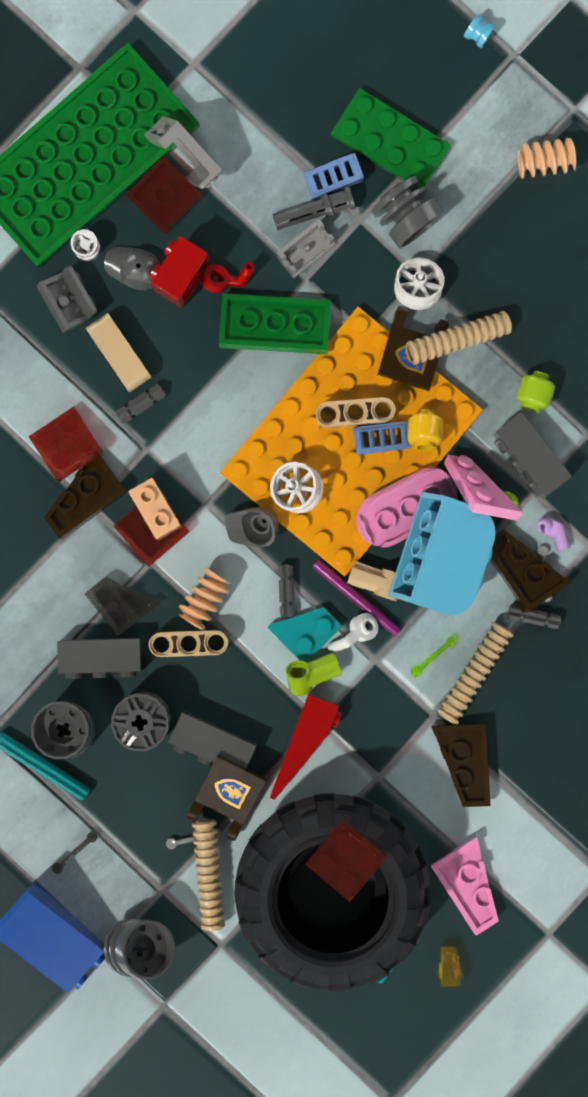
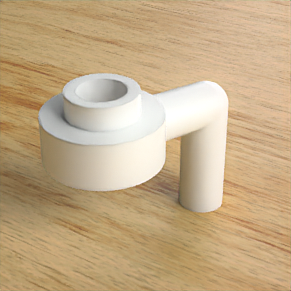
M368 613L353 617L350 622V633L342 639L330 642L328 650L334 653L351 647L356 641L365 642L375 638L378 633L377 620Z

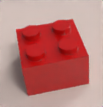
M179 236L177 241L172 240L166 248L164 254L167 257L162 265L158 263L154 267L150 278H152L150 283L156 293L183 308L200 281L205 268L211 262L207 252Z

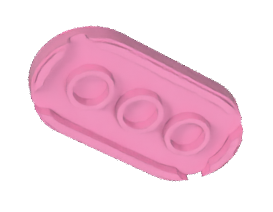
M425 467L369 496L359 507L356 517L357 529L362 538L379 547H390L407 539L422 492L444 495L457 500L458 489L451 475L436 467Z

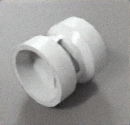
M82 229L74 233L71 238L72 250L79 259L91 261L98 257L101 246L93 232Z

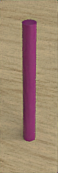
M321 560L314 564L313 569L363 611L371 614L394 637L402 630V628Z

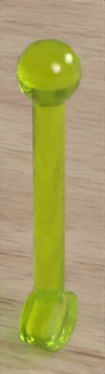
M448 637L446 643L422 664L412 667L411 674L414 677H419L426 666L446 649L456 645V638Z

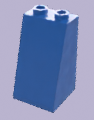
M35 881L0 920V942L67 993L73 987L78 990L87 980L88 976L85 973L91 966L96 969L105 959L103 954L104 943Z

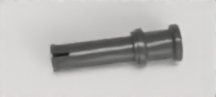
M346 186L343 191L330 195L324 193L319 200L272 215L277 231H279L280 229L323 215L331 218L334 217V213L349 208L355 210L356 207L350 188Z

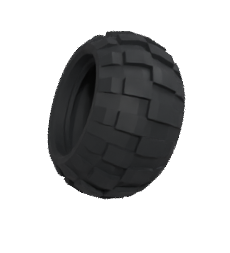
M320 793L282 806L264 823L260 824L249 839L240 858L235 879L234 896L242 933L265 966L272 972H277L291 980L292 984L306 989L317 988L331 990V992L351 991L353 987L367 983L373 984L389 975V971L401 961H405L411 954L428 919L430 909V878L427 865L417 842L406 826L391 812L389 813L372 801L359 796ZM338 842L353 847L367 859L374 873L375 893L370 907L359 920L346 927L326 929L309 923L299 915L289 897L288 879L293 864L303 852L321 843Z

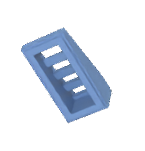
M355 153L303 173L312 200L323 196L324 193L330 194L342 190L346 186L350 187L362 183L364 180ZM349 164L353 173L351 177L348 176L345 168ZM335 169H340L342 181H338ZM329 172L332 185L328 186L324 173ZM315 176H319L323 188L320 190L316 186Z
M407 421L353 427L356 456L411 449L407 439ZM400 428L402 444H397L395 429ZM384 430H389L391 445H386ZM375 431H379L380 446L375 447L373 433ZM363 433H368L370 445L368 448L364 447Z

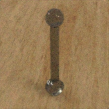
M88 833L87 838L61 862L53 864L52 871L56 874L61 873L64 865L90 842L94 843L97 840L96 833Z

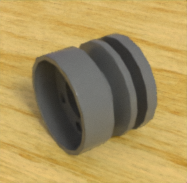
M412 176L388 190L371 211L375 218L385 214L380 220L381 226L388 225L393 221L396 223L389 232V236L399 249L420 237L445 213L434 198L421 203L420 200L427 192V189L424 186L413 192L420 184L417 176Z
M138 691L128 695L116 705L111 717V728L115 739L123 747L132 751H147L155 748L165 739L172 726V713L168 704L161 696L150 691ZM138 715H141L142 719H147L148 721L143 726V729H140L139 725L134 724Z
M52 702L43 706L37 712L31 724V738L35 747L44 756L52 759H69L84 754L91 746L95 737V723L91 714L83 706L73 702ZM69 724L68 730L71 731V734L62 736L61 725L67 726Z
M127 918L118 921L110 928L105 937L103 951L106 962L116 973L122 976L151 980L162 976L170 968L174 960L176 946L173 935L162 923Z

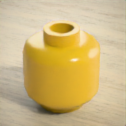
M419 410L417 414L412 415L408 419V442L417 451L429 452L435 450L443 441V419L434 414L433 410Z

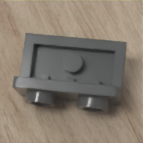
M71 265L65 267L62 273L43 280L36 286L63 333L91 321L97 313L93 297L87 294L80 274L74 271Z

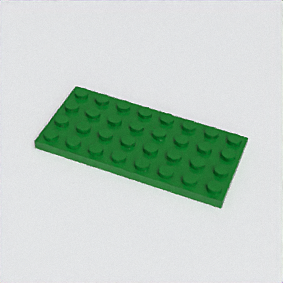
M129 43L123 46L0 154V225L38 268L67 244L74 233L84 229L176 148L173 142L167 149L151 144L144 136L163 116L178 121L189 134H192L200 126L196 118Z

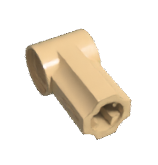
M354 561L347 583L397 602V598L388 596L396 572L383 568L380 570Z

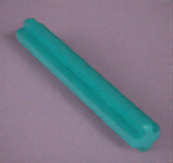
M0 733V749L79 800H84L87 797L90 787L10 736Z

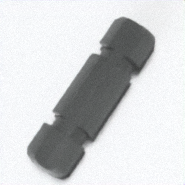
M158 383L148 388L149 392L146 393L144 391L129 401L127 407L122 406L116 410V415L123 424L132 420L134 414L138 416L154 405L153 401L156 400L158 402L166 396Z
M281 564L278 567V573L281 576V580H279V602L282 604L280 606V616L293 617L294 584L293 580H291L293 566L291 564Z
M510 605L507 618L519 621L521 619L525 623L539 626L547 625V627L559 629L561 624V616L558 614L550 613L548 615L547 612L535 609L526 613L521 606Z

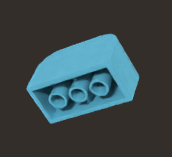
M422 492L388 596L447 615H456L466 611L473 604L478 590L483 585L484 571L492 557L495 526L490 515L471 512L468 507L469 504L448 496Z

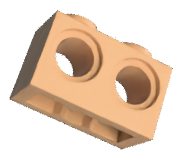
M150 478L128 491L156 540H160L182 527L155 479Z

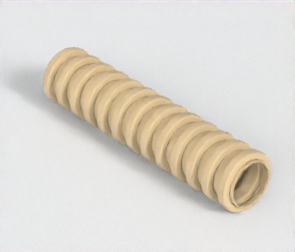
M500 311L498 314L494 313L491 316H485L483 319H476L475 322L469 321L468 325L463 323L460 327L454 326L452 329H446L445 332L439 331L437 335L432 333L429 337L423 336L422 340L417 338L414 342L408 341L406 343V354L409 361L413 365H417L419 361L422 363L426 362L427 358L432 360L435 356L439 358L442 354L448 355L450 351L454 353L458 349L463 350L465 347H472L473 344L478 345L481 342H487L488 339L493 340L496 336L508 335L511 333L512 323L508 314L505 311Z
M497 622L492 623V630L487 631L489 635L487 638L483 637V644L478 645L480 649L478 652L475 651L473 653L475 657L469 659L470 665L464 667L466 671L460 674V680H456L455 683L457 685L455 688H451V695L447 694V701H443L442 709L437 710L440 716L453 724L459 723L457 719L459 716L462 717L464 715L462 713L464 709H468L467 703L473 701L471 697L473 695L476 696V689L481 688L482 685L480 683L482 680H486V673L490 674V667H494L495 659L500 658L498 654L504 652V645L509 644L507 640L509 637L512 638L514 636L509 629Z
M199 819L192 823V827L195 828L193 836L196 837L193 842L197 845L194 848V852L197 853L195 861L198 862L196 870H199L196 877L200 880L197 882V886L200 887L198 895L201 896L199 903L202 904L199 907V911L202 913L200 920L203 921L201 929L205 931H216L225 927V922L222 921L224 913L221 912L224 906L220 903L223 901V897L220 896L222 888L219 887L221 880L218 879L221 876V872L218 870L220 863L217 862L219 854H216L219 848L215 845L218 842V838L215 837L217 829L214 828L216 821L213 819Z

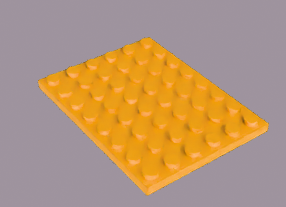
M359 307L354 310L329 340L328 355L318 354L220 472L222 476L257 505L273 512L281 525L344 577L352 569L354 561L357 562L372 545L362 538L357 529L356 517L361 504L369 496L422 468L436 467L483 411L482 408L436 370L429 392L377 375L389 332ZM385 397L392 400L396 408L392 420L388 423L407 421L408 424V419L412 415L417 414L419 410L430 409L434 411V414L443 419V441L435 450L429 452L417 451L410 444L411 449L356 456L353 427L323 428L316 421V410L324 402ZM379 404L375 407V413L380 418H386L390 415V409L385 404ZM358 406L350 407L347 411L348 416L352 420H359L363 416V412ZM326 408L321 411L320 417L324 422L329 423L335 420L336 414L332 409ZM400 428L395 429L397 444H402ZM384 430L386 445H391L389 430ZM375 431L373 433L375 447L380 446L379 431ZM363 433L364 447L368 448L370 447L368 433ZM299 462L315 469L322 478L324 489L322 498L312 510L299 514L282 509L272 498L270 489L272 477L277 469L286 463ZM300 468V480L309 472L308 470ZM293 470L286 475L288 479H293ZM313 478L306 483L308 487H314ZM282 481L281 490L286 488L285 481ZM307 492L305 495L306 500L310 498L312 492ZM291 493L281 496L285 504H287ZM298 495L293 504V507H299L302 505Z

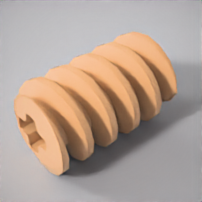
M566 138L564 144H562L560 139H555L553 146L550 141L545 140L542 148L539 142H534L531 149L527 143H523L521 150L518 149L517 153L521 179H524L526 170H529L532 177H535L537 169H540L542 176H546L547 168L549 167L553 175H556L558 166L562 167L564 174L567 173L569 165H572L573 169L576 170V152L572 139Z
M207 568L203 569L207 578H197L201 587H191L195 596H185L189 605H179L183 612L179 616L200 630L206 628L201 620L210 621L212 619L207 611L216 612L218 610L213 602L222 603L224 601L219 593L228 594L230 592L225 584H231Z

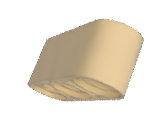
M108 313L86 327V330L129 393L152 378Z
M385 397L330 401L318 406L316 421L319 426L326 429L386 424L392 420L396 408L392 400ZM379 404L387 405L390 409V415L386 418L378 417L375 413V407ZM358 406L363 412L362 418L359 420L350 419L347 413L348 409ZM326 408L332 409L336 414L335 420L329 423L324 422L320 417L321 411Z
M220 630L159 632L149 640V649L157 657L219 655L225 652L229 646L228 636ZM212 635H219L223 638L224 646L222 649L214 650L210 647L209 639ZM185 636L195 638L197 645L193 651H187L183 648L182 640ZM158 637H165L169 641V648L166 652H160L156 649L155 641Z

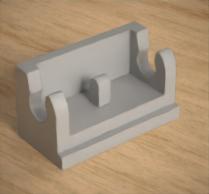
M320 219L316 220L277 252V259L293 278H296L336 245L333 235L326 231Z

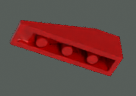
M308 693L271 791V799L275 800L329 734L331 727L337 728L342 712L338 711V704Z

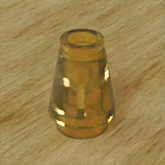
M441 947L437 980H440V987L462 986L464 975L457 947Z

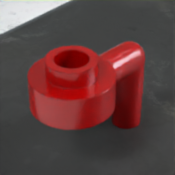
M246 262L239 276L229 275V272L224 267L212 264L205 268L201 276V283L206 290L212 293L223 292L227 286L244 287L255 267L251 262Z

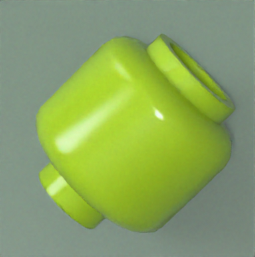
M534 371L533 375L522 377L516 394V399L522 409L540 413L541 410L549 408L555 392V385L548 380V374Z

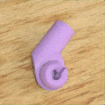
M543 517L538 521L537 530L554 538L557 551L571 548L563 523L550 517Z

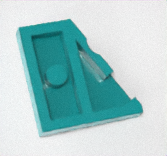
M322 607L270 624L267 628L299 660L307 662L342 625Z

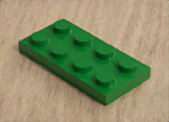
M361 88L358 89L331 132V137L400 180L405 181L412 176H417L420 184L416 187V190L424 186L426 187L451 147L446 141Z
M222 294L219 348L328 355L331 300Z

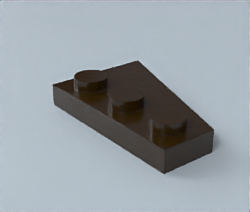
M95 448L82 469L80 468L74 475V480L61 493L44 517L60 540L66 538L127 493Z
M503 529L495 535L490 561L526 613L572 583L567 577H563L555 571L549 563L542 561L533 554L528 547Z
M486 723L432 725L433 733L439 743L441 753L450 771L462 806H491Z

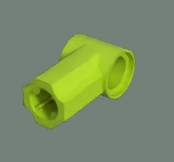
M333 653L309 662L296 660L289 663L286 667L289 691L295 696L307 695L314 685L342 675L338 660Z

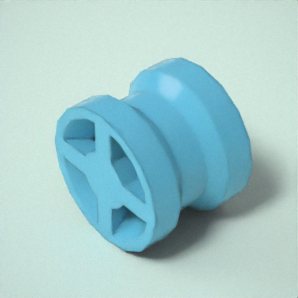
M478 13L463 37L467 40H474L476 45L482 49L494 32L496 25L494 23H487L484 21L483 16Z

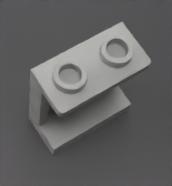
M163 116L144 135L151 144L167 149L172 142L194 165V169L185 177L188 183L203 189L210 187L218 179L217 174L222 169L178 121Z

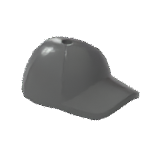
M113 247L106 253L104 258V268L109 276L132 289L144 291L153 288L150 283L152 281V278H150L151 272L158 263L162 265L159 258L153 253L130 247Z
M252 507L232 512L225 516L227 534L234 543L265 547L272 544L277 537L279 520L268 509Z

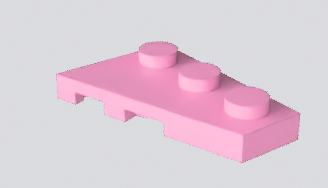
M448 454L444 465L465 502L469 504L468 507L471 512L519 520L523 512L472 459L464 455L454 456Z
M477 836L431 864L435 874L475 936L499 921Z

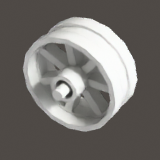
M418 257L405 261L396 273L394 284L396 298L402 305L410 309L424 310L431 308L437 304L442 295L445 280L443 271L435 262L429 259ZM416 271L414 276L409 272ZM402 276L410 282L400 284L399 280ZM434 278L438 284L430 283L428 281ZM411 289V294L407 293L405 290ZM426 289L437 292L430 296Z
M299 462L286 463L278 468L270 484L271 496L275 503L282 509L298 514L315 508L321 500L324 490L323 480L319 473L312 467ZM300 468L308 470L309 472L300 480ZM293 470V479H288L286 475ZM311 478H313V488L306 485ZM282 481H285L286 488L281 490ZM307 492H312L310 498L306 500L305 495ZM291 493L287 504H285L281 496ZM298 495L302 505L299 507H293V504Z

